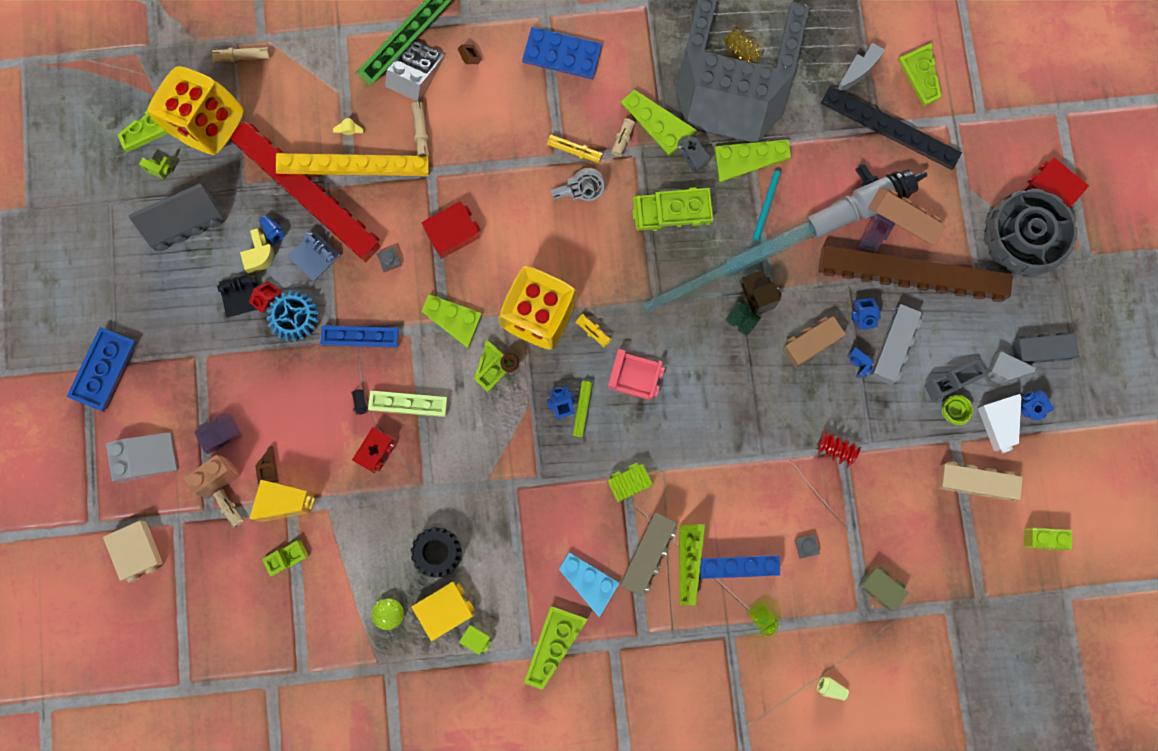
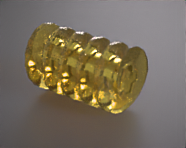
M738 26L735 27L725 38L724 44L726 46L729 45L731 51L735 50L734 54L736 56L740 55V60L756 63L765 50L762 49L758 52L757 50L760 45L757 44L753 47L752 45L755 40L752 39L748 42L749 35L747 34L743 37L744 30L737 31Z

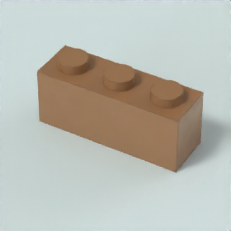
M834 316L829 319L827 317L822 318L817 322L818 326L812 329L810 326L801 332L802 336L796 339L794 336L785 342L786 346L783 348V351L795 368L846 336Z

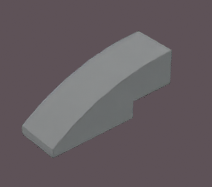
M872 43L864 57L857 54L837 89L843 92L861 81L875 67L885 49Z

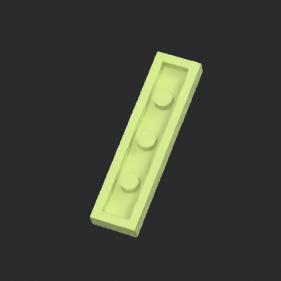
M370 391L368 410L446 417L448 398Z

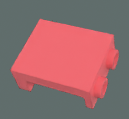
M618 349L607 389L652 401L653 396L657 397L660 388L656 384L658 378L662 379L665 370L664 367H661L663 362H655L626 354V351Z

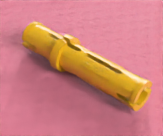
M552 134L547 142V146L579 156V159H587L597 164H600L603 156L602 152L589 149L587 145L581 146Z

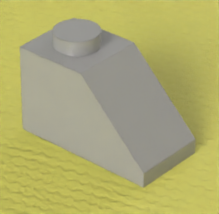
M1001 351L994 355L987 371V376L991 377L992 381L1001 384L1027 376L1035 372L1036 368Z

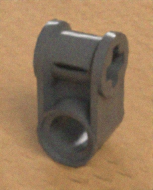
M686 136L679 139L677 147L688 166L694 172H698L711 161L709 154L704 150L697 138Z

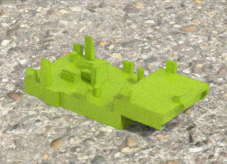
M696 187L688 190L655 192V195L633 197L634 210L632 212L636 223V231H657V229H661L664 226L681 227V225L689 224L701 226L703 223L710 225L713 222L710 188L696 189Z

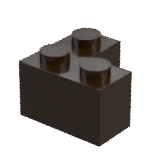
M763 270L742 277L740 280V285L754 316L775 309L780 302L782 295L779 287H775L774 282L771 283L768 274H765Z

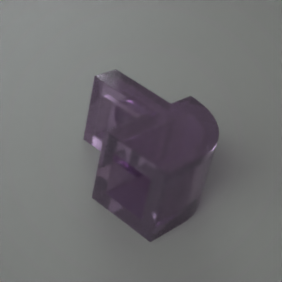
M876 214L867 225L857 248L865 252L876 253L883 240H887L896 223Z

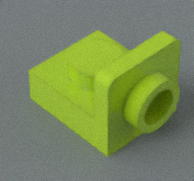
M166 156L163 157L161 163L153 159L146 160L144 158L139 163L146 172L164 180L173 169V163Z

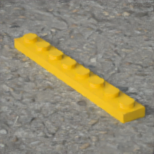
M276 153V174L428 176V156Z

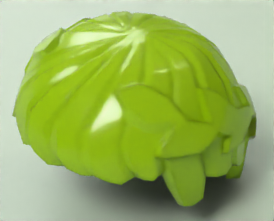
M953 395L943 402L941 412L943 417L951 424L964 425L972 417L973 408L971 402L966 397Z
M394 599L379 600L372 608V621L379 629L392 630L397 628L403 621L404 609L400 602Z

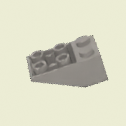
M413 40L387 69L385 87L415 101H419L428 89L445 54Z

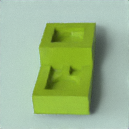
M296 540L285 548L263 558L262 561L270 577L307 559L309 556L302 541Z

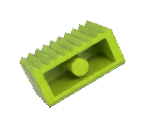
M632 464L627 467L628 471L622 474L618 471L609 476L610 479L607 483L617 503L653 486L643 464Z
M1027 528L1024 530V547L1026 549L1071 550L1072 531Z

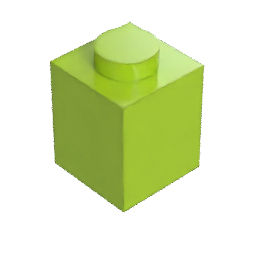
M469 625L459 643L478 655H481L482 652L486 653L492 644L489 641L491 637L473 625Z

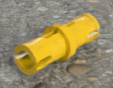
M584 314L576 320L575 323L588 333L587 336L595 339L603 348L610 343L611 338L599 329L600 326L598 324L592 323Z

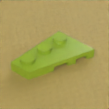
M145 111V115L138 121L134 120L118 134V138L124 151L127 153L169 133L158 125L148 112Z
M428 294L422 309V313L469 349L482 313Z

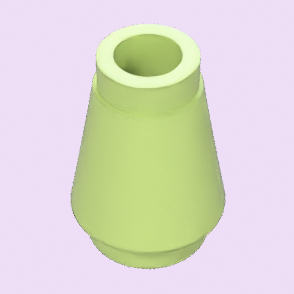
M822 677L818 682L817 692L821 696L843 701L847 699L849 690L830 677Z

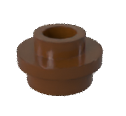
M512 353L505 354L500 360L501 368L508 373L516 371L520 364L518 357ZM512 360L514 364L507 366V361Z

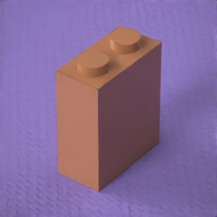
M216 454L183 479L194 495L210 498L215 492L239 477L240 474L229 459Z

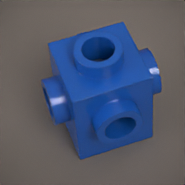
M874 298L854 300V311L851 312V318L856 323L858 329H870L878 327V319L881 318V312Z
M567 386L557 387L548 391L550 399H547L549 410H554L556 419L575 414L573 404L576 403L573 392L569 393Z
M1040 389L1025 394L1023 399H1021L1022 414L1025 418L1029 417L1033 421L1045 418L1047 413L1054 410L1046 394Z

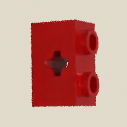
M372 427L352 461L375 474L376 471L379 472L383 467L385 456L387 454L390 455L393 451L395 440ZM373 448H374V449H377V450L379 451V453H378V454H373V452H371V450H372Z

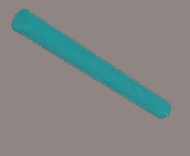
M775 170L773 172L752 239L755 241L760 240L781 175L780 171Z

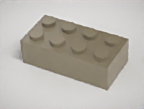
M656 512L652 515L619 586L639 596H643L644 593L648 594L652 583L649 581L652 575H657L661 566L658 562L660 558H665L669 550L667 543L669 540L674 539L678 529L675 528L676 522Z

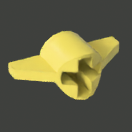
M346 118L342 123L333 128V133L352 135L354 133H363V129L350 118Z

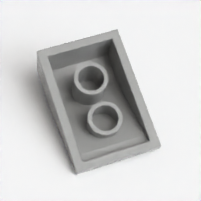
M171 433L127 438L106 443L113 482L121 484L178 470Z

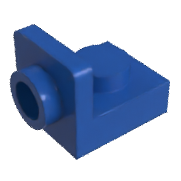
M854 348L847 356L851 359L850 362L854 366L862 368L856 376L858 379L863 376L867 377L873 370L871 365L874 361L859 349Z

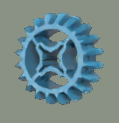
M289 291L288 296H286L283 292L281 293V299L277 296L275 297L276 303L270 302L273 309H267V312L271 314L266 317L270 321L268 327L273 328L272 333L278 334L280 339L284 337L286 341H289L292 337V340L296 342L299 336L301 340H304L303 334L306 333L310 336L311 333L308 330L316 329L312 324L318 323V319L314 318L319 316L318 311H314L317 309V305L312 304L313 299L308 298V295L305 293L301 295L299 291H296L295 294ZM291 303H300L305 305V307L293 308ZM285 307V312L279 316L281 310ZM291 311L295 314L294 321L291 319ZM306 317L305 322L301 325L302 318ZM292 324L295 329L286 330L281 328V325Z

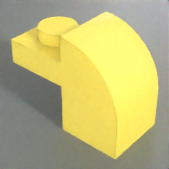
M258 229L250 230L255 248L240 252L244 269L248 274L258 273L267 269L274 259L273 247L268 244L265 234H262Z

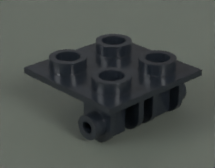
M256 273L220 281L219 285H217L218 292H221L227 318L257 310L249 303L254 288L259 286Z

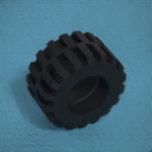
M431 527V529L423 530L424 532L419 533L417 539L412 543L411 560L414 562L415 568L420 573L434 578L445 577L451 574L454 569H457L462 559L460 541L453 533L444 528ZM433 541H441L448 548V556L441 564H432L426 558V548Z

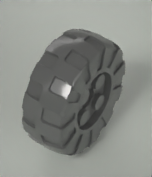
M1031 188L1028 191L1020 190L1008 195L994 207L986 221L987 228L984 233L985 245L988 246L991 258L995 263H999L1005 271L1014 275L1021 274L1024 277L1039 276L1054 270L1068 258L1074 249L1073 244L1077 240V227H1075V217L1071 209L1062 202L1061 198L1055 194L1044 192L1042 189Z

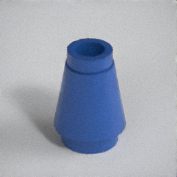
M268 215L259 219V223L268 241L277 243L283 239V229Z

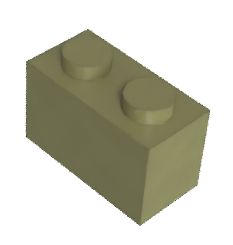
M877 567L872 568L858 587L889 611H895L909 593L904 589L906 586L898 580H892L889 577L890 574L882 567H879V569Z

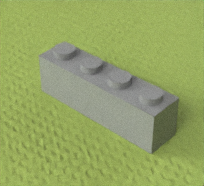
M902 304L895 309L870 377L889 385L900 380L903 372L900 369L902 364H905L908 360L909 354L907 351L914 344L916 337L913 335L922 323V319H920L922 312Z

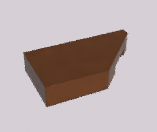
M269 446L266 453L255 465L258 485L260 480L272 483L279 481L274 447Z

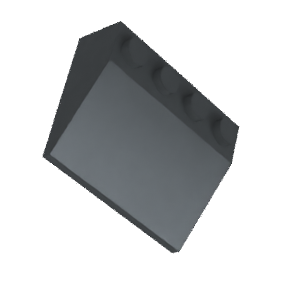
M201 183L128 215L148 245L156 252L164 251L172 244L182 243L190 236L200 235L208 228L218 227L225 221L217 201Z

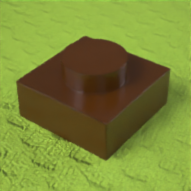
M461 44L458 48L465 64H479L482 61L475 45Z

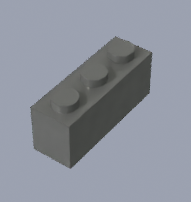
M1060 332L1056 336H1050L1049 333L1037 335L1038 337L1031 338V335H1024L1013 342L1015 358L1027 364L1073 360L1080 356L1076 334H1068V332Z

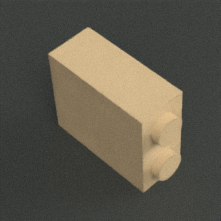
M137 521L103 537L120 581L134 582L140 579L139 575L154 573L158 571L159 566L164 565L146 521Z

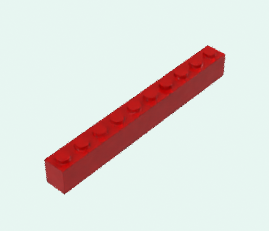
M243 121L230 137L233 144L366 263L381 248L378 242L380 239L373 232L369 234L365 230L366 226L360 220L355 221L352 219V214L345 207L341 209L338 206L339 202L332 195L328 197L324 193L326 190L317 183L315 185L312 183V178L309 174H276V153L284 152L278 147L275 149L271 146L273 143L265 135L261 137L258 134L260 131L252 123L248 125Z

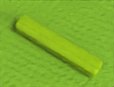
M582 381L573 436L579 438L583 437L592 387V383L589 381Z

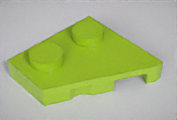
M488 340L484 344V350L474 377V381L487 393L508 373L500 365V360L504 355ZM509 360L506 365L512 366L513 363Z

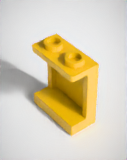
M451 582L412 606L431 642L474 616L472 612L475 609L470 601H465L463 597L465 592L460 583L456 585L455 582Z

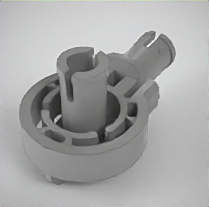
M584 168L578 171L573 178L567 179V185L551 189L554 201L568 196L572 197L573 200L593 201L603 194L604 178L596 169Z

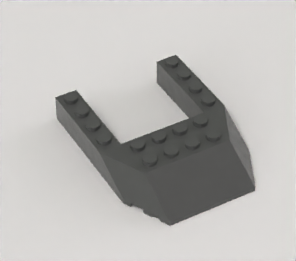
M698 0L676 88L684 122L697 131L748 143L760 142L784 114L810 6L795 2L791 3L776 66L772 68L704 52L717 0Z

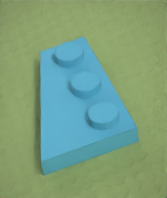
M568 553L559 570L598 617H600L618 587L619 582L573 554Z

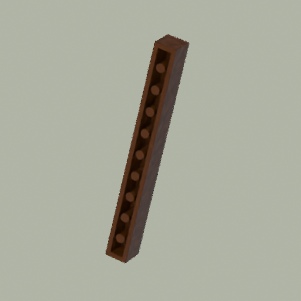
M824 246L821 250L818 272L823 273L825 276L840 275L844 279L859 278L863 282L879 281L882 285H890L892 283L898 284L901 288L912 286L917 287L921 291L931 289L936 290V293L940 294L951 292L955 296L963 297L970 295L975 299L990 298L994 302H1004L1011 297L1013 274Z

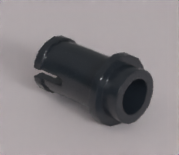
M364 390L352 391L351 394L355 407L353 411L356 415L367 413L368 406L365 403Z

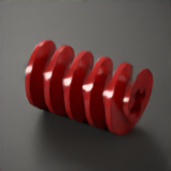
M825 430L817 444L818 454L825 450L826 458L833 454L832 461L839 457V464L847 461L846 467L848 468L857 459L861 447L856 449L854 443L848 447V440L842 443L841 437H837L834 440L835 435L833 433L827 437V430Z

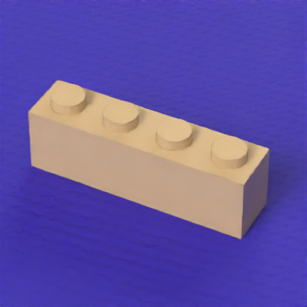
M946 462V464L939 466L937 489L1013 502L1021 499L1023 477L1016 476L1015 472L1004 471V474L997 473V470L992 468L979 470L977 469L978 466L974 465L961 467L956 462Z

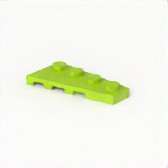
M635 89L620 101L622 106L668 156L678 149L677 143L680 138L692 137L697 133L696 129Z
M789 140L715 146L714 149L719 184L732 178L741 177L743 174L758 171V169L766 166L770 167L790 160L791 158Z
M705 524L679 526V605H696Z
M550 606L524 681L525 684L543 690L588 619Z

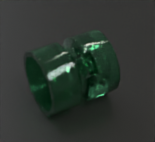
M740 301L725 321L731 326H738V331L746 337L761 320V317L754 311L749 313V308Z

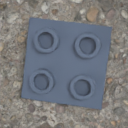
M314 230L311 233L309 231L303 235L305 239L288 255L313 281L341 256Z

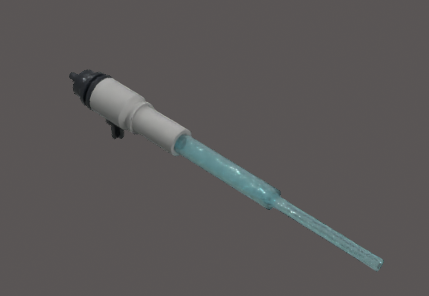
M861 164L855 171L863 183L860 188L853 191L851 197L845 196L843 199L833 203L832 206L807 217L806 222L725 260L724 266L649 302L643 303L642 307L645 313L727 273L733 276L812 237L818 239L852 222L857 223L860 221V218L869 219L878 214L868 209L879 188L886 191L890 188L898 193V198L902 199V197L909 199L911 194L918 191V182L927 177V173L924 171L914 175L909 169H906L902 172L894 171L879 179L878 176H872L865 164Z

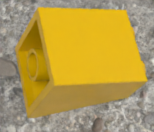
M260 480L249 519L266 522L309 514L310 510H313L315 507V494Z

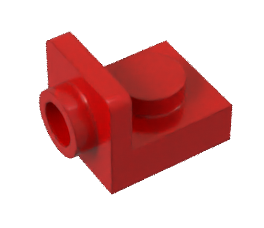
M267 281L254 288L249 303L261 313H264L270 302L275 301L276 296L278 298L281 297L282 291Z

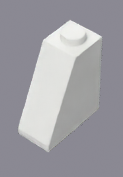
M1020 394L978 408L994 452L1001 450L1002 453L1014 450L1012 446L1019 444Z

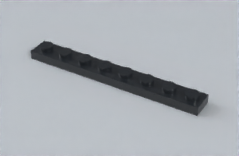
M832 86L828 88L820 103L950 170L955 168L962 152Z

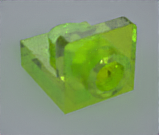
M761 602L747 613L763 637L773 635L780 626L777 618L764 602Z

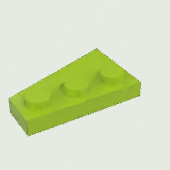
M932 43L898 59L923 107L941 98L939 80L935 71V58H933Z

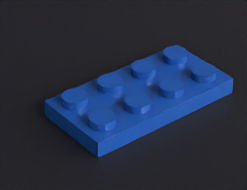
M531 27L522 62L593 80L602 43Z
M99 327L66 397L104 412L137 342Z

